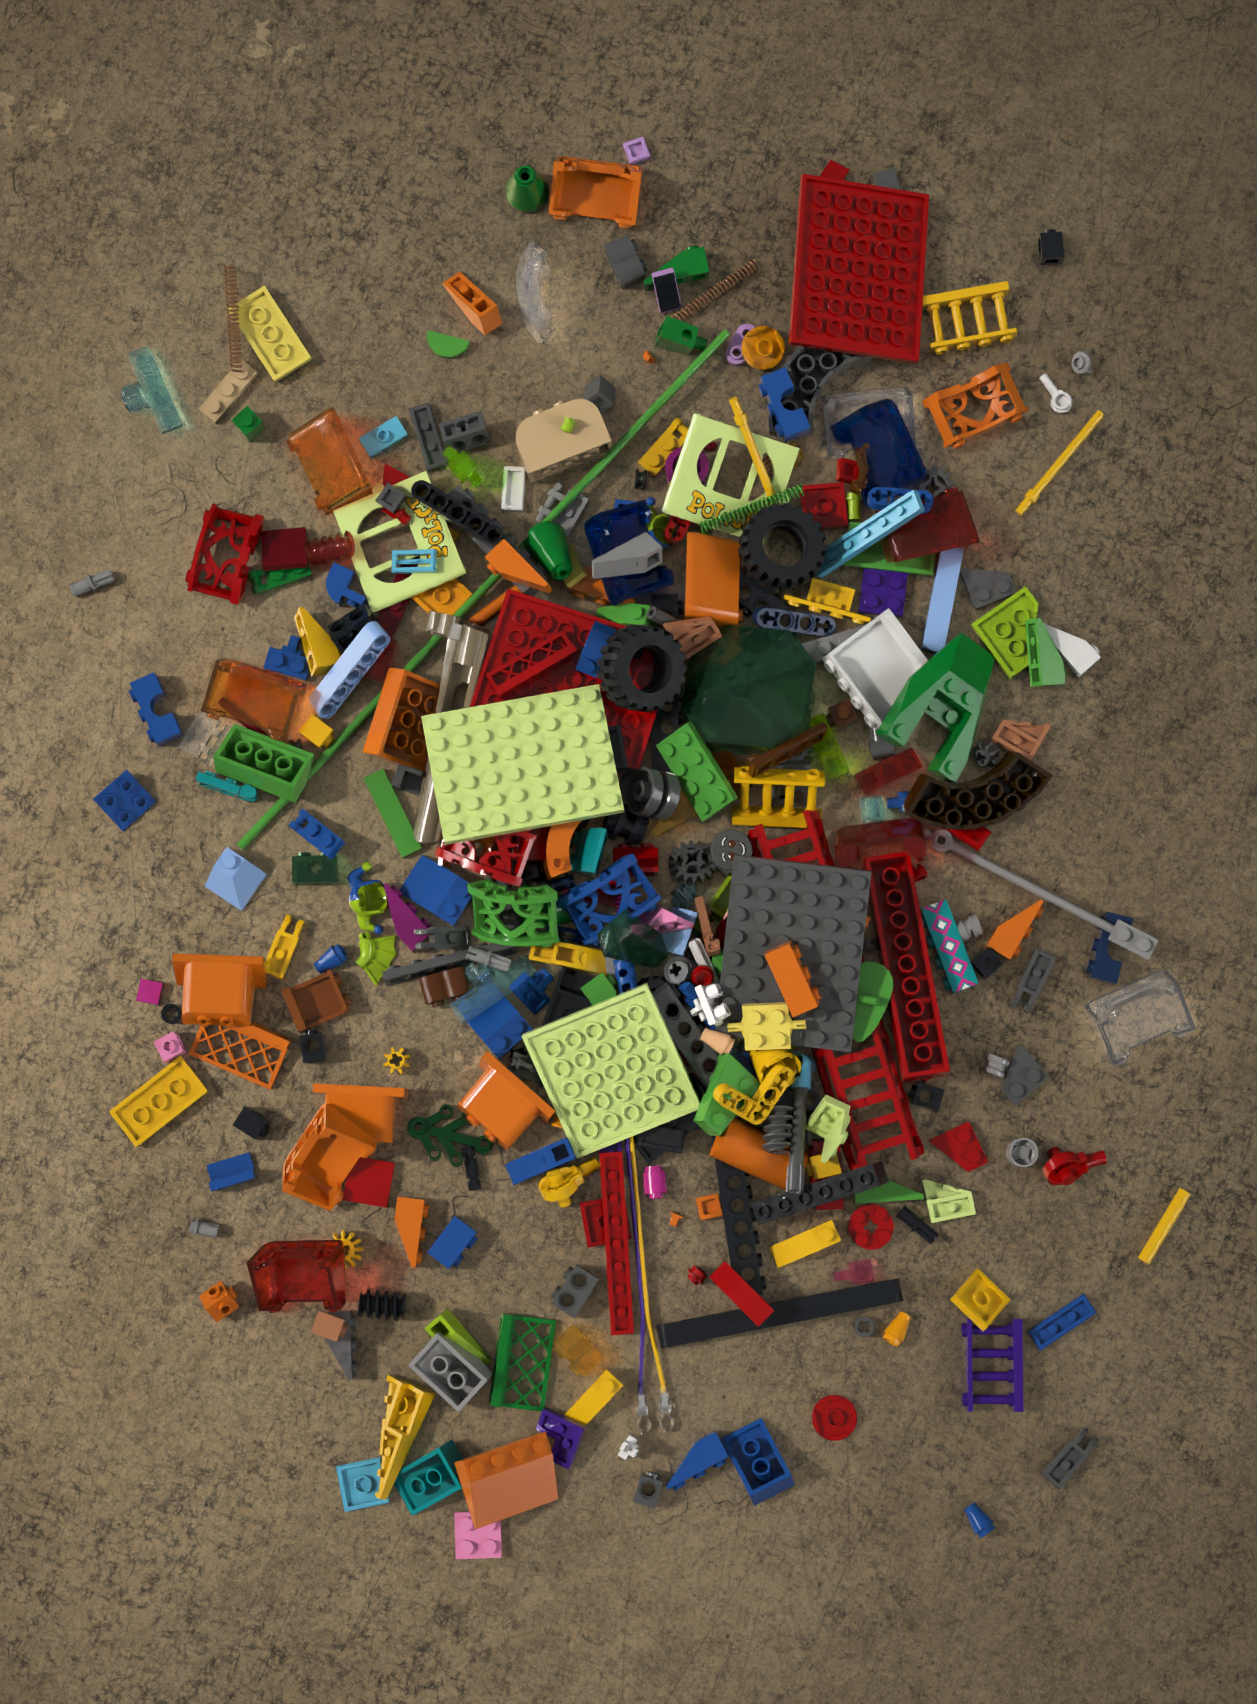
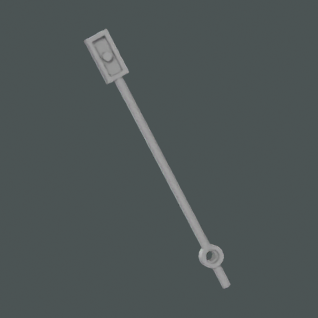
M913 822L910 828L911 831L929 839L935 851L944 853L950 850L1111 933L1108 938L1109 941L1146 960L1150 959L1159 941L1119 919L1113 925L954 843L951 834L946 830L933 832ZM939 837L946 839L943 845L937 843Z

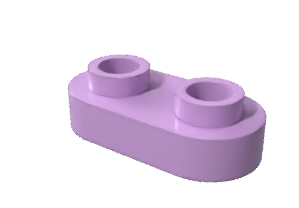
M742 324L736 330L726 349V360L730 365L741 366L746 362L741 349L744 338L743 333L754 328L753 325ZM738 350L741 355L736 357L733 355V352Z

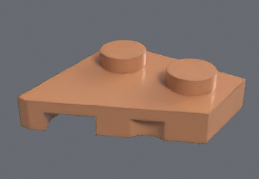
M710 616L663 624L665 630L674 635L673 640H678L682 645L680 651L685 652L686 659L722 637Z

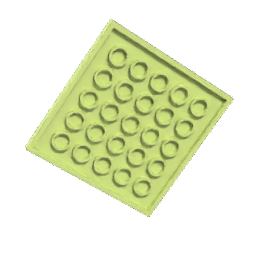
M648 983L526 1032L521 1036L577 1159L694 1112L699 1108V1097Z

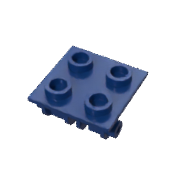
M127 769L93 798L122 831L156 802Z

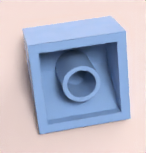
M672 906L671 912L695 925L697 912ZM693 928L657 935L654 943L658 945L657 951L675 957H684Z

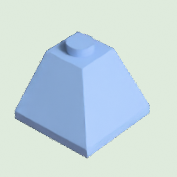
M226 847L214 864L205 887L242 911L267 874Z

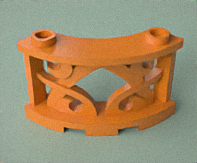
M1008 362L992 366L986 371L970 378L971 382L967 384L965 383L962 386L957 384L936 391L922 400L925 409L929 408L945 442L943 444L944 448L951 446L953 449L960 448L966 444V441L994 430L1008 422H1011V424L1023 419L1022 414L1029 411L1028 407H1025L1009 373L1011 368ZM1000 377H1001V379H1002V381H1003V383H1004V385H1005V387H1006V389H1007V390L1001 391V392H1000ZM982 387H987V393L992 392V394L982 395L980 393V389ZM970 392L979 400H991L989 410L982 421L973 420L960 414L967 405V394ZM1009 395L1015 408L1009 412H1004L1002 407L1009 405V402L1005 400L999 401L1000 397ZM959 399L962 405L955 411L954 409L957 405L953 401ZM942 409L948 414L947 417H945ZM995 414H996L998 417H1000V418H998V419L992 421V419H993V417H994ZM951 419L956 420L953 423L952 429L958 427L961 429V433L954 436L948 421ZM967 426L971 428H976L974 430L967 432Z
M582 820L551 826L546 844V860H543L547 881L564 875L572 869L569 859L570 840L574 830Z

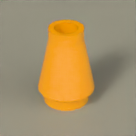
M900 1311L883 1331L884 1336L882 1338L889 1344L899 1347L900 1343L904 1342L911 1317Z

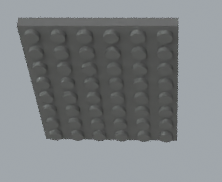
M734 855L720 979L723 995L718 997V1005L726 1003L731 1015L722 1020L724 1024L718 1027L715 1025V1031L731 1034L733 1038L744 1039L742 1032H728L727 1028L728 1023H739L742 1021L743 1004L785 1002L764 954L767 950L791 940L793 945L797 944L801 951L802 957L800 960L802 965H807L812 978L809 980L812 987L816 986L821 995L819 1006L795 1017H792L789 1010L792 1020L806 1019V1029L792 1030L791 1045L851 1052L872 875L871 870Z

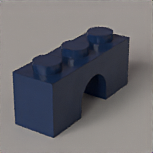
M1106 912L1104 916H1100V918L1113 925L1116 924L1118 919L1131 926L1133 923V918L1111 912ZM1097 927L1100 931L1098 938L1094 937L1092 943L1093 959L1088 960L1085 972L1089 973L1088 979L1116 985L1122 962L1112 959L1108 954L1107 947L1110 943L1108 938L1111 933Z

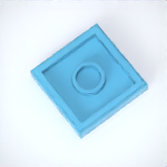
M381 1457L336 1466L345 1512L390 1503L389 1495L387 1500L375 1497V1492H379L380 1477L377 1476V1471L381 1469Z

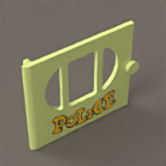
M693 414L661 512L700 524L705 519L708 522L709 518L713 520V516L717 518V515L721 516L722 513L725 515L730 510L734 512V508L738 510V507H741L742 509L743 505L746 507V504L750 505L755 500L759 501L761 499L763 501V497L767 499V495L764 493L757 499L748 501L757 475L754 463H752L740 499L713 491L729 441L733 440L746 445L740 428L701 416V414ZM752 433L761 458L766 453L771 460L773 467L771 484L775 494H779L780 491L786 490L800 448ZM721 438L722 440L707 485L703 486L697 474L698 457L708 443ZM786 494V497H787V500H788L787 502H785V500H784V498H783V496H782L783 504H784V503H788V502L790 501L789 498H788V496H787V494ZM750 509V517L746 511V518L741 513L742 519L740 520L737 515L738 521H735L733 517V523H731L728 517L729 525L724 519L725 526L720 521L721 528L716 523V530L740 537L743 529L753 517ZM771 531L764 536L763 545H767Z
M427 471L392 486L407 495V498L398 510L404 507V511L411 517L408 523L418 546L416 550H437V573H413L407 579L396 583H386L375 578L376 574L392 568V560L370 568L360 543L402 524L396 518L358 534L359 527L364 518L371 512L384 508L375 501L385 487L383 484H375L372 487L373 494L333 510L372 613L467 574L466 567L462 563L446 520L420 505L411 493V487L416 481L424 480L431 484ZM428 489L422 490L419 493V497L425 496ZM431 555L420 556V559L431 558ZM399 556L397 560L414 559L419 556ZM418 564L417 567H430V564Z

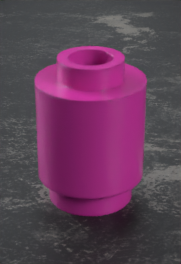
M662 1166L644 1167L645 1173H642L644 1194L649 1195V1199L663 1198V1194L667 1193L665 1171L662 1170Z

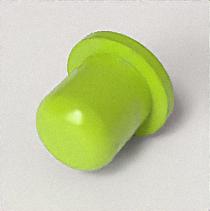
M564 416L565 420L561 430L571 433L574 425L578 423L574 422L573 418Z

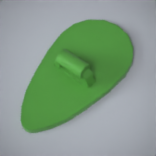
M877 962L861 963L853 1039L856 1042L864 1041L876 1029L892 994L893 979L890 971L884 965Z

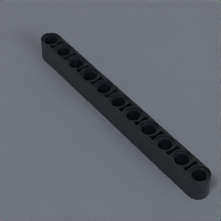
M896 1278L767 1303L774 1312L759 1327L741 1309L660 1324L655 1327L659 1347L667 1348L897 1303L904 1300L900 1280Z

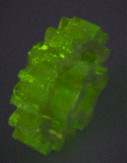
M449 446L442 453L445 460L449 463L446 468L461 484L466 481L472 488H476L483 482L476 472L479 467L464 451L459 454L457 450Z

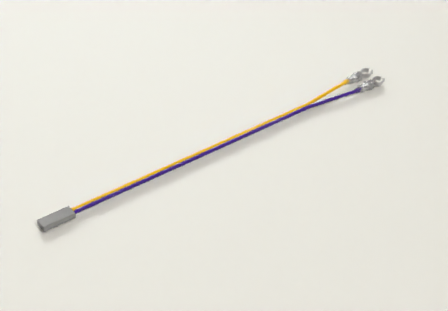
M618 940L603 941L606 974H610L616 980L613 960H617L615 947H619ZM616 985L614 986V988L617 991V995H619L618 987ZM632 1136L625 1139L641 1312L639 1384L636 1413L640 1416L639 1422L641 1416L649 1414V1405L647 1404L646 1393L643 1387L645 1315L661 1383L659 1411L663 1414V1417L664 1414H668V1417L672 1419L669 1416L672 1411V1404L669 1400L667 1385H665L650 1317L634 1137Z

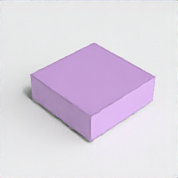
M644 137L623 143V148L630 165L651 159Z

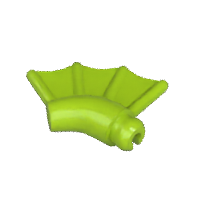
M364 932L358 936L360 939V955L355 963L364 969L373 984L377 986L380 978L383 976L382 971H386L390 967L392 959L397 955L394 948L396 935L371 939L370 932Z

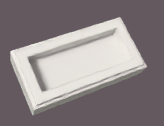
M504 466L501 511H524L526 479L524 467Z

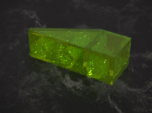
M824 713L802 721L806 730L821 722H824L828 727L824 740L813 746L821 768L825 771L827 782L829 783L848 775L850 770Z

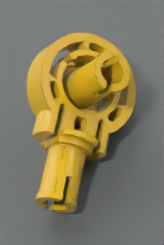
M593 1156L578 1166L571 1164L570 1166L549 1170L538 1184L543 1199L550 1202L558 1201V1205L561 1208L571 1205L572 1199L570 1196L577 1190L578 1186L584 1183L585 1177L600 1169V1165Z

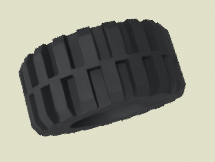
M779 503L771 504L769 508L765 506L757 514L753 515L739 538L738 556L742 557L740 562L742 569L747 568L748 572L746 575L750 579L754 577L758 580L755 583L756 585L762 587L764 584L768 586L767 590L772 592L775 589H779V592L799 589L801 585L807 584L813 578L825 560L824 554L827 552V545L824 544L826 540L825 533L820 532L822 525L819 521L815 523L812 520L814 515L810 511L808 514L802 512L804 508L799 505L796 508H792L791 503H784L782 506ZM776 529L785 530L797 538L801 546L802 556L795 565H778L768 558L763 548V538L769 531Z
M638 624L628 625L625 628L616 630V636L610 635L607 638L606 642L608 644L607 646H602L600 650L602 657L597 660V665H600V671H597L598 679H602V683H600L602 691L608 692L606 697L610 701H615V705L620 708L641 712L658 711L663 709L664 705L671 704L674 701L673 696L680 694L681 689L679 687L686 680V677H683L684 671H687V664H684L683 659H686L684 651H680L682 646L680 642L673 640V634L669 631H664V628L658 626ZM645 647L653 657L654 674L650 682L639 690L631 680L629 667L633 655L640 648Z

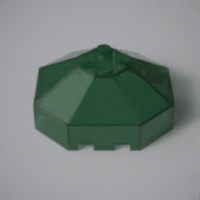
M726 625L719 630L722 635L721 638L690 657L681 710L687 722L692 721L711 752L724 750L740 755L751 756V753L763 754L810 729L811 712L813 711L815 701L813 681L816 662L790 630Z

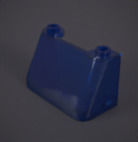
M884 399L865 405L830 426L834 438L840 444L846 445L851 443L858 461L861 462V467L869 482L861 488V496L866 507H869L867 503L868 493L874 487L906 489L925 479L926 468L896 403L891 399ZM875 496L876 501H880V496Z
M646 500L600 512L585 522L584 530L594 559L632 540L634 537L645 532L648 533L646 525L650 522L652 511L647 505ZM658 565L645 573L601 578L607 598L613 606L674 585L673 572L665 565Z

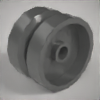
M645 766L638 768L633 773L627 788L626 800L628 809L632 814L642 817H650L662 821L669 819L678 806L680 798L679 779L674 773L668 771H658Z

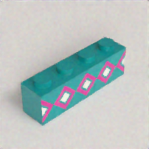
M945 899L921 908L923 927H926L928 936H925L929 948H934L936 957L933 958L937 969H942L944 978H942L945 990H950L951 994L979 984L947 900Z

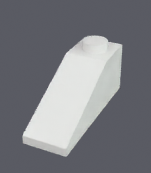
M1044 624L1063 662L1077 678L1083 675L1101 658L1098 655L1100 651L1093 643L1089 644L1086 640Z

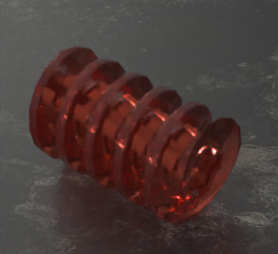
M345 530L344 535L342 532H337L336 536L330 534L328 538L322 536L320 540L318 538H314L312 542L311 540H306L304 548L309 562L313 566L318 567L321 564L326 565L329 562L334 563L345 558L351 559L355 553V541L351 533Z

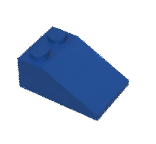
M421 855L399 890L403 896L452 927H456L472 902V895L468 893L467 889L469 882L424 855Z
M490 980L456 1009L499 1060L504 1058L523 1041L522 1034L533 1030Z
M762 1418L721 1438L754 1506L795 1485L792 1475Z

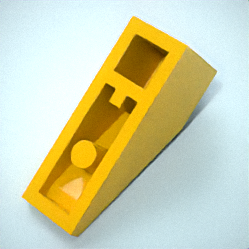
M299 607L294 619L311 676L326 675L341 657L342 653L338 651L330 636L304 607Z
M830 1219L770 1246L769 1250L777 1268L833 1245L841 1241L833 1221Z
M606 1369L564 1416L586 1426L620 1390L623 1383L611 1371Z

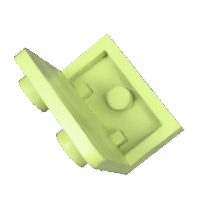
M828 1095L824 1096L806 1122V1130L825 1138L821 1156L822 1163H826L829 1158L833 1159L839 1144L843 1145L848 1137L846 1128L851 1120V1116H849L850 1105Z

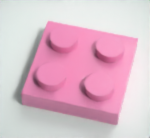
M469 1511L454 1512L456 1559L502 1558L501 1520L475 1529Z

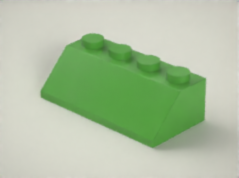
M234 724L213 756L216 773L296 803L306 786L314 754Z

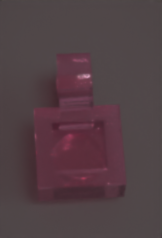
M871 1259L847 1263L848 1270L833 1272L834 1282L850 1279L852 1286L875 1281Z

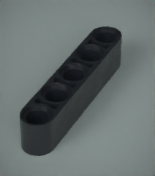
M419 480L412 485L411 493L420 505L493 549L503 539L507 541L506 534L498 525L430 483ZM428 489L425 496L419 497V493L422 490ZM446 500L443 507L437 508V504L440 501ZM458 512H464L460 519H455V515ZM476 523H482L480 529L473 530V526ZM494 534H500L497 541H491Z

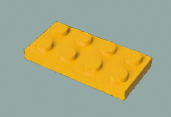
M179 1056L111 1109L109 1113L135 1147H139L209 1091L185 1059Z

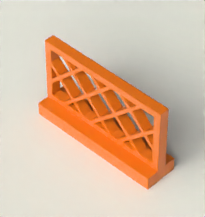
M251 1021V1026H231L225 1030L222 1025H218L220 1032L210 1036L206 1026L200 1025L188 1053L189 1055L264 1088L272 1089L287 1051L294 1039L254 1021ZM229 1030L237 1031L240 1041L229 1044L225 1032ZM221 1034L226 1046L215 1050L210 1038ZM253 1038L258 1041L261 1049L250 1053L245 1041ZM207 1040L211 1052L205 1055L197 1052L196 1049L199 1042ZM242 1043L246 1055L235 1059L231 1047ZM276 1048L282 1052L278 1060L270 1062L266 1050ZM227 1049L232 1061L224 1064L219 1061L216 1053ZM262 1052L267 1064L256 1068L251 1056ZM248 1058L252 1070L245 1073L240 1071L237 1061ZM265 1067L269 1068L271 1073L269 1083L260 1079L258 1070Z

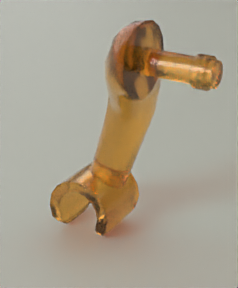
M864 443L862 448L856 447L854 449V456L859 467L858 480L854 479L851 482L849 491L856 495H859L861 489L864 490L866 487L865 480L868 474V464L864 451L869 447L868 443Z

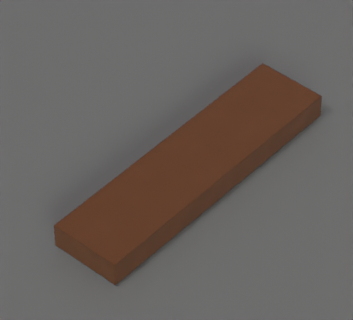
M821 722L752 759L748 774L755 778L824 740L828 727L824 722Z

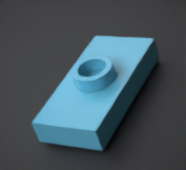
M397 416L361 436L359 441L371 459L406 438L408 434Z

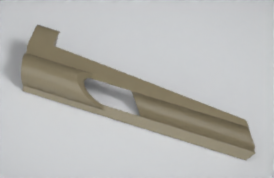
M429 611L425 628L426 633L448 638L436 713L450 711L455 688L465 682L469 685L463 708H469L480 676L490 631L475 623L467 622L460 617ZM428 757L418 800L413 834L417 842L435 845L441 839L442 829Z

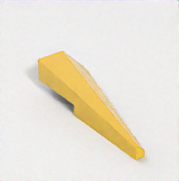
M387 1375L386 1379L389 1382L388 1395L384 1399V1403H387L386 1418L382 1420L379 1455H382L381 1469L377 1471L380 1483L379 1492H375V1497L387 1500L436 1394L421 1384L393 1375Z

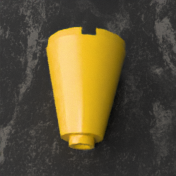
M787 1049L746 1050L760 1083L763 1082L772 1067L778 1063L785 1064L793 1072V1078L788 1087L796 1080L794 1076L797 1071L799 1073L801 1071L800 1060Z

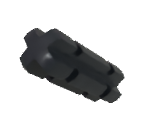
M471 1146L463 1147L461 1152L462 1156L465 1157L463 1163L466 1179H469V1182H467L468 1190L481 1189V1182L477 1178L479 1176L476 1158L474 1159L473 1156L476 1155L475 1148Z

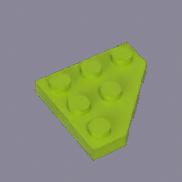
M1026 586L971 624L975 633L995 657L996 662L1009 679L1029 666L1025 620L1036 618L1039 604Z

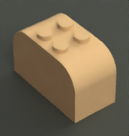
M574 399L568 402L566 400L559 401L553 405V408L548 410L542 408L533 412V416L524 419L520 423L516 431V444L530 484L605 455L612 448V441L601 413L592 402L585 399ZM564 416L567 418L571 417L574 419V422L578 423L574 425L571 433L561 430L565 420Z

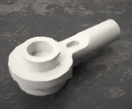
M1046 373L1043 374L1039 379L1052 396L1050 400L1051 408L1057 413L1068 412L1072 407L1071 396L1062 390H1058Z

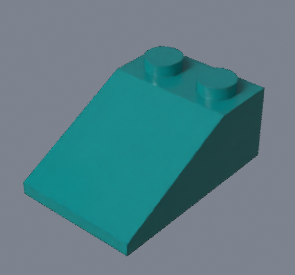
M581 828L580 833L576 832L573 841L576 850L574 854L569 856L572 867L570 873L591 879L597 878L608 839L607 829Z
M452 1439L400 1469L394 1485L412 1516L462 1488L454 1462L463 1459Z

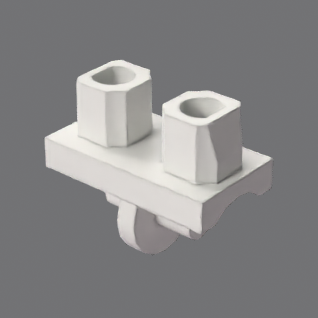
M699 985L695 987L699 998L693 1000L695 1008L690 1011L691 1015H699L701 1022L708 1020L709 1025H716L718 1027L724 1024L722 1020L730 1016L731 1012L726 1003L718 1006L715 1003L714 999L723 995L720 985Z

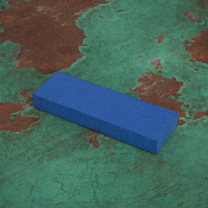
M1083 1293L1029 1329L1027 1333L1039 1351H1041L1097 1312Z

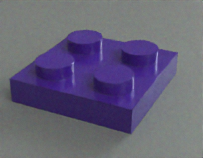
M864 568L858 613L880 615L889 608L896 618H903L908 573Z

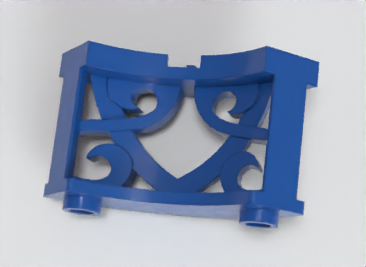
M633 853L622 856L612 865L599 873L600 878L597 877L591 881L587 880L570 888L556 901L557 907L559 909L564 908L585 940L582 941L584 945L590 943L597 945L605 939V936L626 925L642 913H650L658 907L656 903L662 897L660 894H657L636 863L638 860ZM628 868L631 870L637 881H634L632 883L630 882ZM615 881L617 883L616 887L621 884L622 887L613 889L609 886V882ZM641 885L648 898L643 902H637L635 897L640 896L642 893L639 891L631 893L632 888ZM598 888L609 895L622 893L620 907L616 915L603 914L594 910L598 903ZM587 896L591 897L593 900V903L590 907H587L589 902L585 900V897ZM628 907H630L631 909H633L632 911H630L629 913H627V914L625 915V913H626ZM586 916L591 917L589 923L585 918ZM591 924H596L598 929L594 931Z

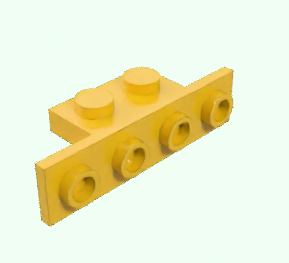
M812 578L807 599L787 593L784 595V599L788 600L787 604L800 607L801 604L809 606L811 611L821 613L822 609L831 612L830 616L843 619L844 615L852 617V622L863 625L865 621L870 622L871 616L850 611L855 593L854 588Z

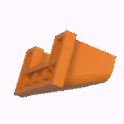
M173 953L172 964L177 985H183V1024H199L201 1026L222 1025L224 1027L251 1026L255 988H267L264 957Z
M488 1051L481 1057L478 1065L485 1072L457 1104V1107L468 1116L466 1119L471 1125L481 1127L485 1131L483 1134L491 1142L496 1141L507 1151L537 1118L547 1125L555 1113L553 1108Z
M313 1083V1093L325 1094V1104L334 1107L372 1136L376 1146L377 1142L394 1143L396 1098L407 1099L408 1089Z

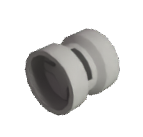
M975 914L969 916L965 921L958 920L955 922L963 942L968 941L970 937L974 936L977 938L983 935L980 922Z

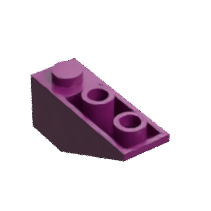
M386 883L384 888L396 934L414 952L417 950L415 948L416 943L425 942L429 939V934L415 935V929H429L432 926L424 917L420 920L415 915L418 910L409 901L405 904L401 900L400 896L402 893L394 884L390 887Z

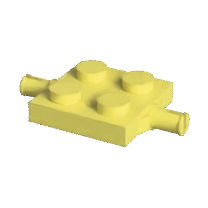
M786 1002L743 1004L742 1021L727 1024L728 1032H742L745 1051L791 1049L792 1030L806 1029V1019L792 1020Z

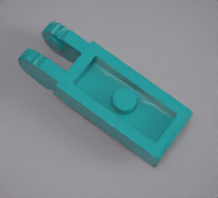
M209 771L204 773L198 772L195 778L199 786L246 802L249 801V803L255 802L258 799L257 790L248 784L240 787L237 781L226 778L225 781L218 779L216 774Z

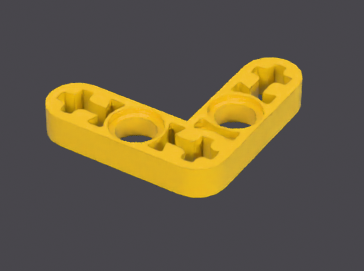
M778 1063L772 1067L752 1098L726 1083L720 1084L715 1088L713 1097L724 1108L750 1123L758 1125L764 1122L790 1084L793 1072L785 1064ZM772 1089V1095L765 1099V1093ZM723 1094H729L731 1096L730 1100L724 1097ZM744 1099V1105L741 1108L736 1109L737 1103L740 1100Z

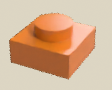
M718 1193L696 1198L700 1220L723 1216Z

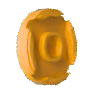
M763 325L754 327L746 333L741 349L748 365L754 369L767 370L774 368L781 362L785 352L784 339L777 330Z

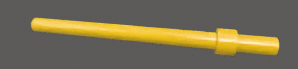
M737 396L729 399L735 415L733 416L736 426L740 427L765 493L771 497L772 494L775 495V491L747 422L749 419L746 412H743Z
M1097 410L1034 488L1027 491L1024 495L1025 499L1015 509L1018 515L1022 516L1029 506L1035 504L1040 498L1039 494L1104 417L1101 411Z

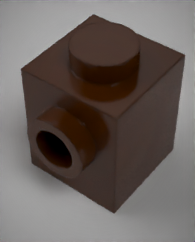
M849 699L828 707L827 715H825L829 726H834L836 732L856 723L858 719Z

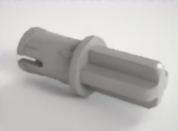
M108 569L93 576L87 575V578L71 583L69 586L73 596L77 597L91 590L95 592L96 588L113 582L114 576L112 571Z
M471 945L469 946L468 951L477 955L467 953L465 959L484 964V967L490 966L503 971L509 970L510 958L491 953L492 950L488 952Z

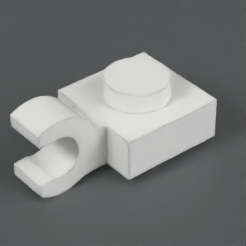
M629 1434L626 1441L621 1445L618 1456L625 1460L628 1455L635 1458L639 1451L637 1449L639 1445L636 1444L638 1438Z

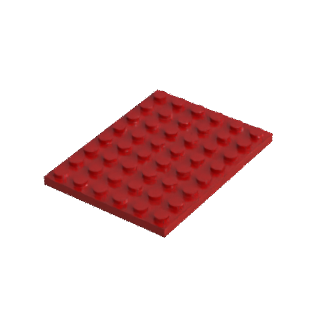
M802 174L800 176L789 345L912 364L919 362L929 194L809 174Z
M507 588L470 707L597 684L600 686L602 679H598V676L595 678L575 670L588 635L595 621L616 630L626 626ZM564 630L570 642L576 647L577 654L498 698L485 674ZM562 637L553 641L551 650L559 651L567 646ZM550 644L544 646L543 648L549 649ZM647 648L644 649L639 661L634 658L631 659L629 667L631 680L639 690L650 682L654 674V660ZM537 650L533 654L532 661H542L547 657L548 652ZM530 655L527 656V657H525V658H523V659L529 660V659H530ZM516 662L512 672L521 673L527 669L528 663ZM511 666L504 670L510 671ZM499 672L492 676L498 686L507 681L509 674ZM600 687L607 726H621L628 768L637 770L640 767L657 711L641 712L620 708L615 705V701H610L606 697L608 692L602 691Z

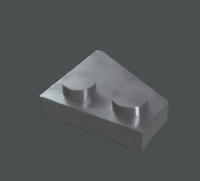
M960 569L959 573L974 610L1008 598L1016 593L1009 572Z

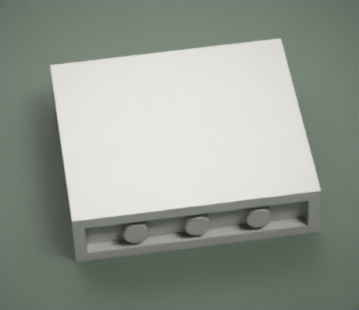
M889 608L822 658L827 671L835 675L838 679L839 687L849 694L853 706L861 710L864 714L865 722L875 730L882 724L908 678L928 661Z

